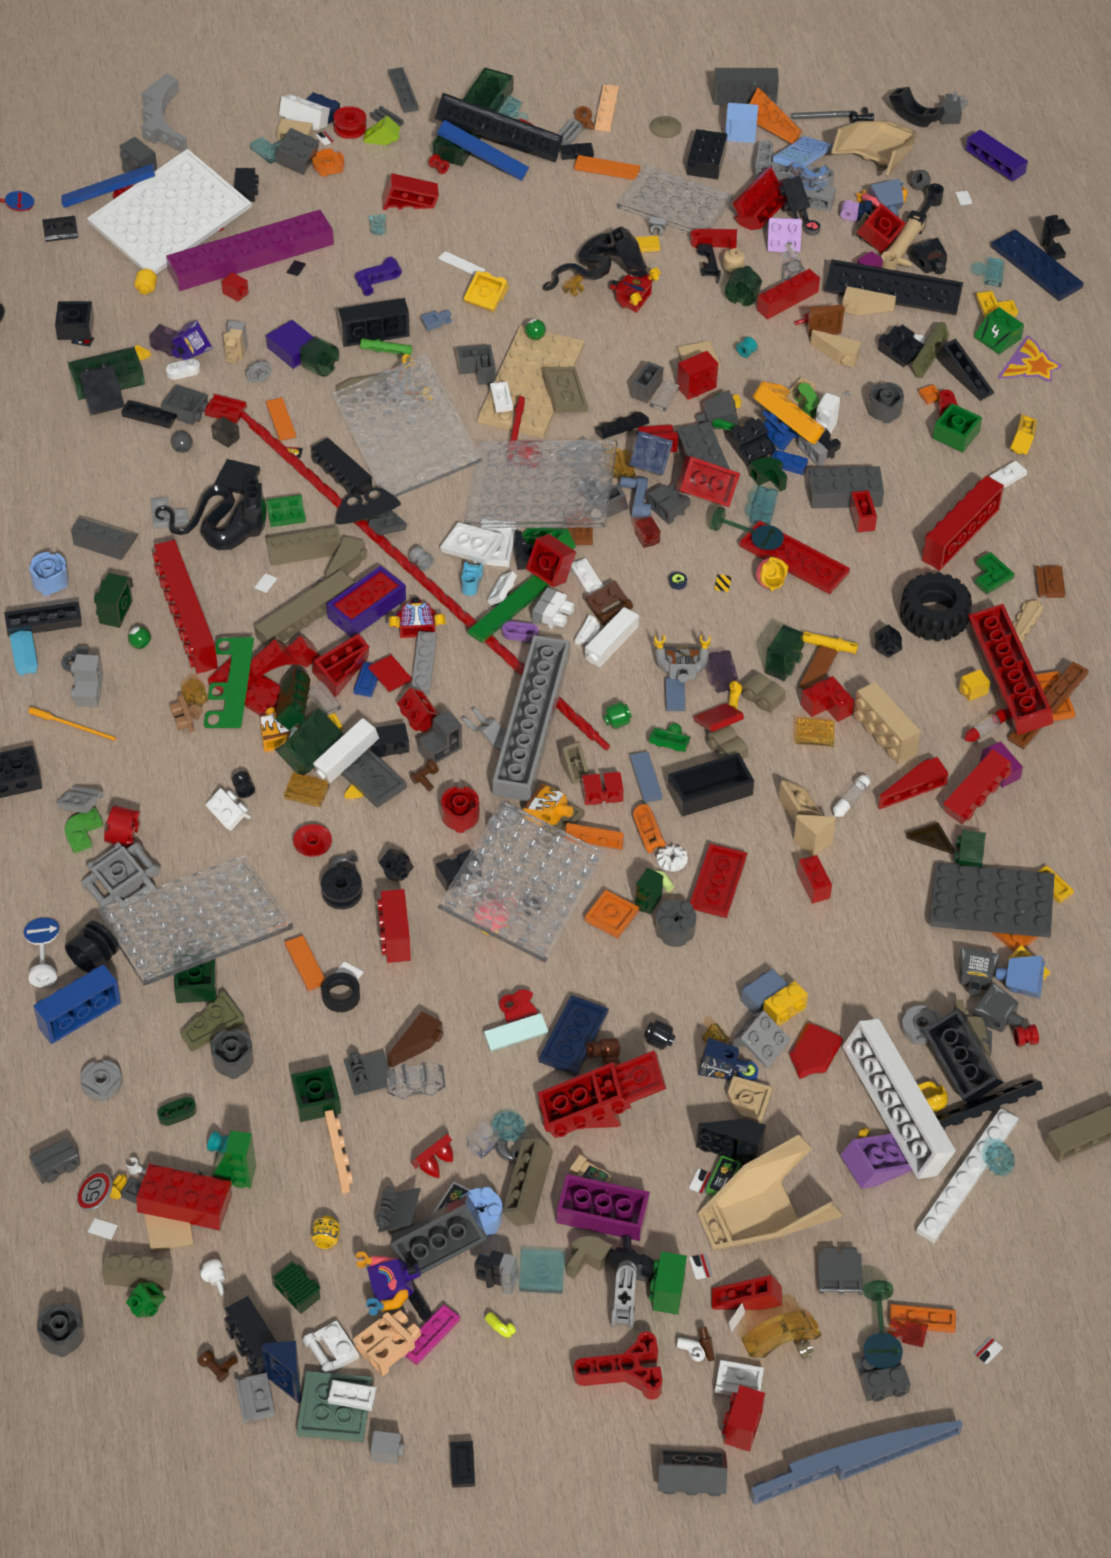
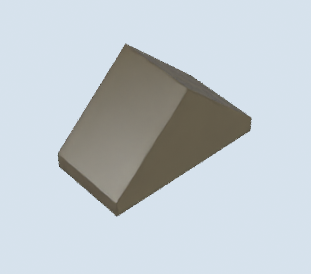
M580 741L561 747V764L571 783L574 784L582 781V775H589Z

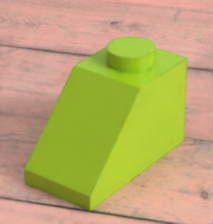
M385 116L365 131L363 142L388 145L398 140L401 127L391 118Z

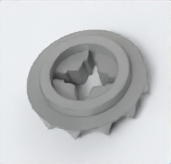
M259 360L257 363L254 362L253 365H248V369L245 371L247 380L252 383L264 381L272 372L271 364L267 360Z

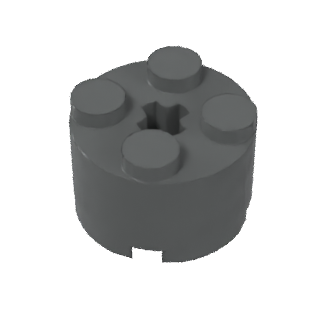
M892 382L882 385L881 383L875 384L870 390L868 414L884 423H891L892 420L897 419L902 414L904 403L902 388Z
M678 900L664 901L656 915L655 930L657 937H660L666 945L673 947L683 946L687 941L693 939L696 928V913L693 905L689 902Z
M234 1029V1031L223 1030L212 1039V1062L217 1072L231 1079H236L251 1068L254 1056L251 1039L247 1033L239 1029Z
M64 1303L57 1306L53 1304L46 1307L38 1316L37 1331L40 1342L49 1353L65 1357L76 1350L82 1343L84 1329L79 1312L73 1306Z

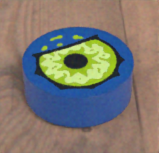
M749 1061L747 1072H737V1075L740 1078L755 1081L758 1077V1067L755 1063Z

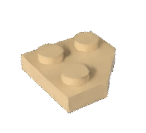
M733 1076L727 1098L741 1119L746 1118L762 1123L773 1087Z

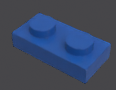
M775 449L772 458H776L783 463L782 470L803 475L808 465V458Z

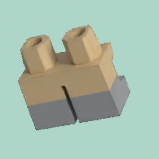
M229 320L227 324L228 332L223 335L226 362L236 363L238 359H243L248 347L246 324Z

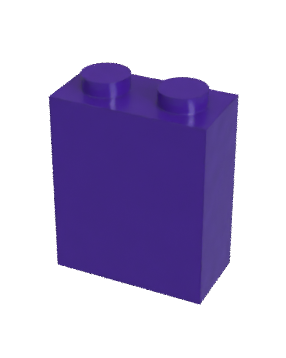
M294 320L283 324L266 335L267 348L292 369L319 354L318 340Z

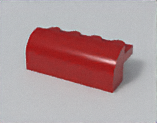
M772 167L766 168L732 203L737 212L734 218L740 226L749 230L761 229L769 221V218L783 206L785 201L783 196H780L778 187H780L779 184L784 180L778 181Z

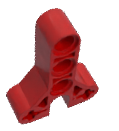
M647 1331L640 1333L637 1337V1342L623 1354L578 1359L574 1363L573 1370L575 1383L580 1386L626 1382L642 1391L647 1399H657L662 1392L661 1366L650 1368L641 1366L642 1364L658 1362V1346L655 1335ZM623 1366H630L632 1368L627 1370ZM608 1368L610 1369V1371L604 1372L600 1369ZM586 1370L588 1373L581 1374L579 1371Z

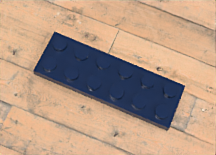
M1016 229L991 243L992 249L1058 301L1083 288L1084 282Z

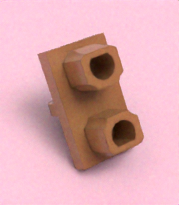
M177 696L179 702L169 705L173 717L183 714V716L174 718L177 729L188 728L189 732H194L195 728L192 718L198 720L203 709L201 705L191 702L188 707L184 696Z

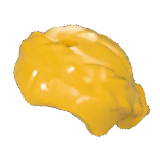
M931 1081L917 1084L933 1111H939L948 1104L949 1095L942 1084L940 1087Z

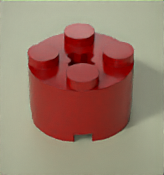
M455 786L446 790L441 798V819L443 823L457 833H463L465 830L475 826L480 819L478 794L473 789L465 786L464 788H457Z
M117 805L112 806L106 823L108 827L104 833V842L113 845L119 842L125 848L132 846L135 841V837H133L134 832L138 833L141 811Z

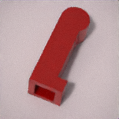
M694 229L690 233V245L698 248L700 243L712 244L713 247L737 249V229Z

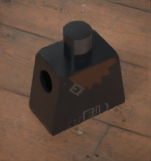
M937 237L911 246L909 260L924 273L936 271L940 275L946 271L947 253Z

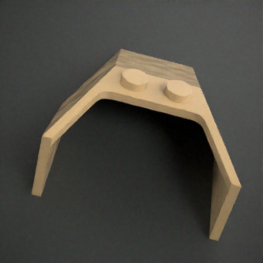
M889 120L854 122L838 129L831 153H856L862 155V158L866 160L872 159L881 166L887 165L886 175L889 176L912 149L917 131Z
M800 1134L745 1164L697 1213L713 1250L779 1238L844 1216L832 1202H829L810 1214L798 1218L784 1188L783 1180L812 1150L811 1145Z

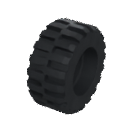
M928 572L925 575H918L916 579H911L904 587L900 605L902 623L905 627L907 626L911 633L914 632L915 636L919 638L923 637L928 641L930 639L935 641H941V639L945 641L950 640L952 636L956 637L960 632H963L969 622L968 615H970L972 606L971 594L965 584H961V581L957 578H952V575H943L942 572H936V574ZM935 602L949 609L934 611L926 608L923 604Z

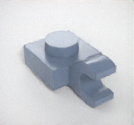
M444 310L441 313L433 311L420 316L421 322L427 331L443 326V323L449 324L452 322L449 310Z

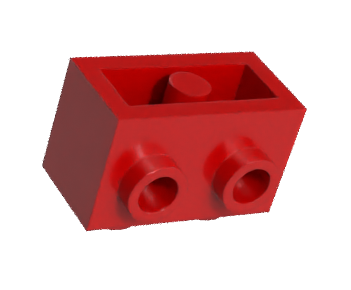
M410 687L397 702L401 709L400 712L408 719L410 727L415 731L427 732L433 725V719L439 715L422 690Z

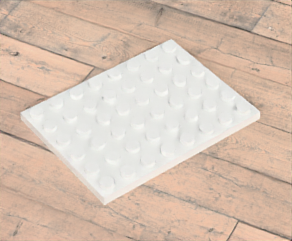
M186 149L157 169L155 177L138 182L89 216L87 221L141 270L148 268L157 274L167 267L166 255L196 247L250 209L252 204L195 154Z

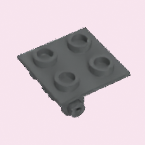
M354 1051L350 1053L349 1060L344 1061L354 1096L394 1086L384 1051L360 1056V1054Z
M387 1186L383 1190L382 1201H380L377 1218L375 1219L376 1226L379 1227V1233L412 1225L421 1188L396 1193L393 1187Z

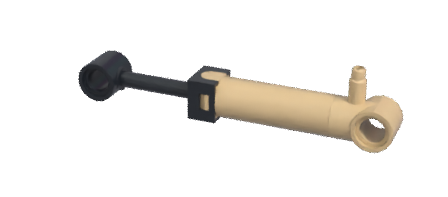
M934 183L928 186L926 203L921 211L916 212L912 210L910 212L906 225L897 235L889 249L882 254V268L896 270L898 264L912 267L913 263L902 257L917 235L921 234L925 229L926 213L930 207L942 204L944 193L942 185Z

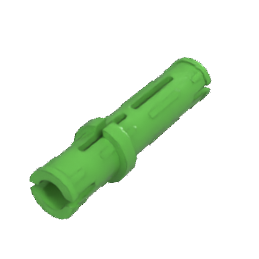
M361 339L360 349L373 350L376 353L388 352L402 355L409 354L410 356L412 354V345L389 343L380 339Z

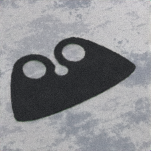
M379 487L371 488L365 493V500L368 501L367 505H362L363 499L360 495L352 494L345 497L340 504L335 523L341 525L365 520L391 511L400 506L401 502L394 495ZM372 491L380 493V496L376 499L369 498V494ZM350 498H357L358 503L356 505L350 506L347 504Z

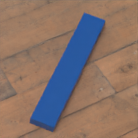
M445 120L437 132L438 135L521 181L529 169L523 163Z
M153 164L63 194L61 195V203L66 208L155 177V167Z

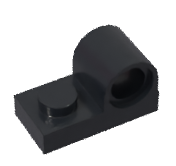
M515 531L514 543L517 570H525L534 545L526 544V538H522V531Z

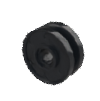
M341 865L327 870L321 879V894L324 902L334 909L341 910L352 908L358 904L363 893L360 874L349 866Z

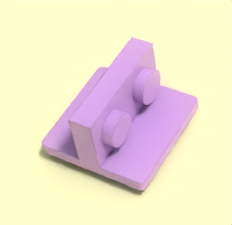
M769 218L767 250L771 252H800L802 220Z

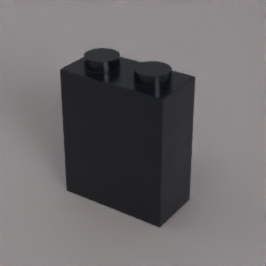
M103 364L98 366L99 369L92 370V368L81 370L82 373L78 375L89 416L120 409L125 406L114 365Z

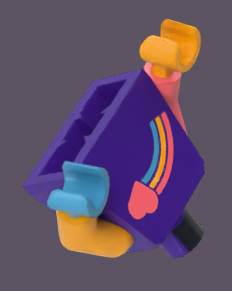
M360 1251L356 1253L355 1258L364 1260L356 1261L358 1268H364L369 1264L367 1270L374 1298L368 1299L366 1303L367 1308L371 1307L369 1314L375 1316L379 1310L399 1309L408 1296L414 1292L412 1280L421 1276L418 1265L415 1264L408 1267L398 1258L373 1255L368 1258L365 1252Z

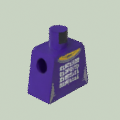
M197 320L185 324L172 338V342L175 345V348L172 349V354L176 358L181 356L183 360L213 349Z

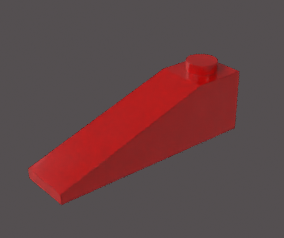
M935 757L924 760L880 794L878 801L879 810L947 785L949 773L939 758Z

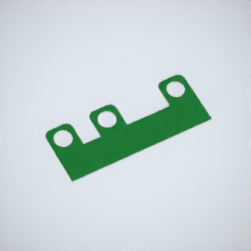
M254 637L217 639L215 646L216 654L232 655L228 683H212L209 686L208 698L210 700H225L224 711H208L205 714V728H241ZM228 641L230 648L227 651H220L219 644L221 642ZM221 686L224 690L223 694L217 697L212 694L213 688ZM213 714L218 715L219 722L215 725H210L208 717Z

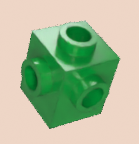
M154 1282L139 1283L131 1291L126 1304L137 1318L152 1317L158 1312L159 1306L166 1297Z

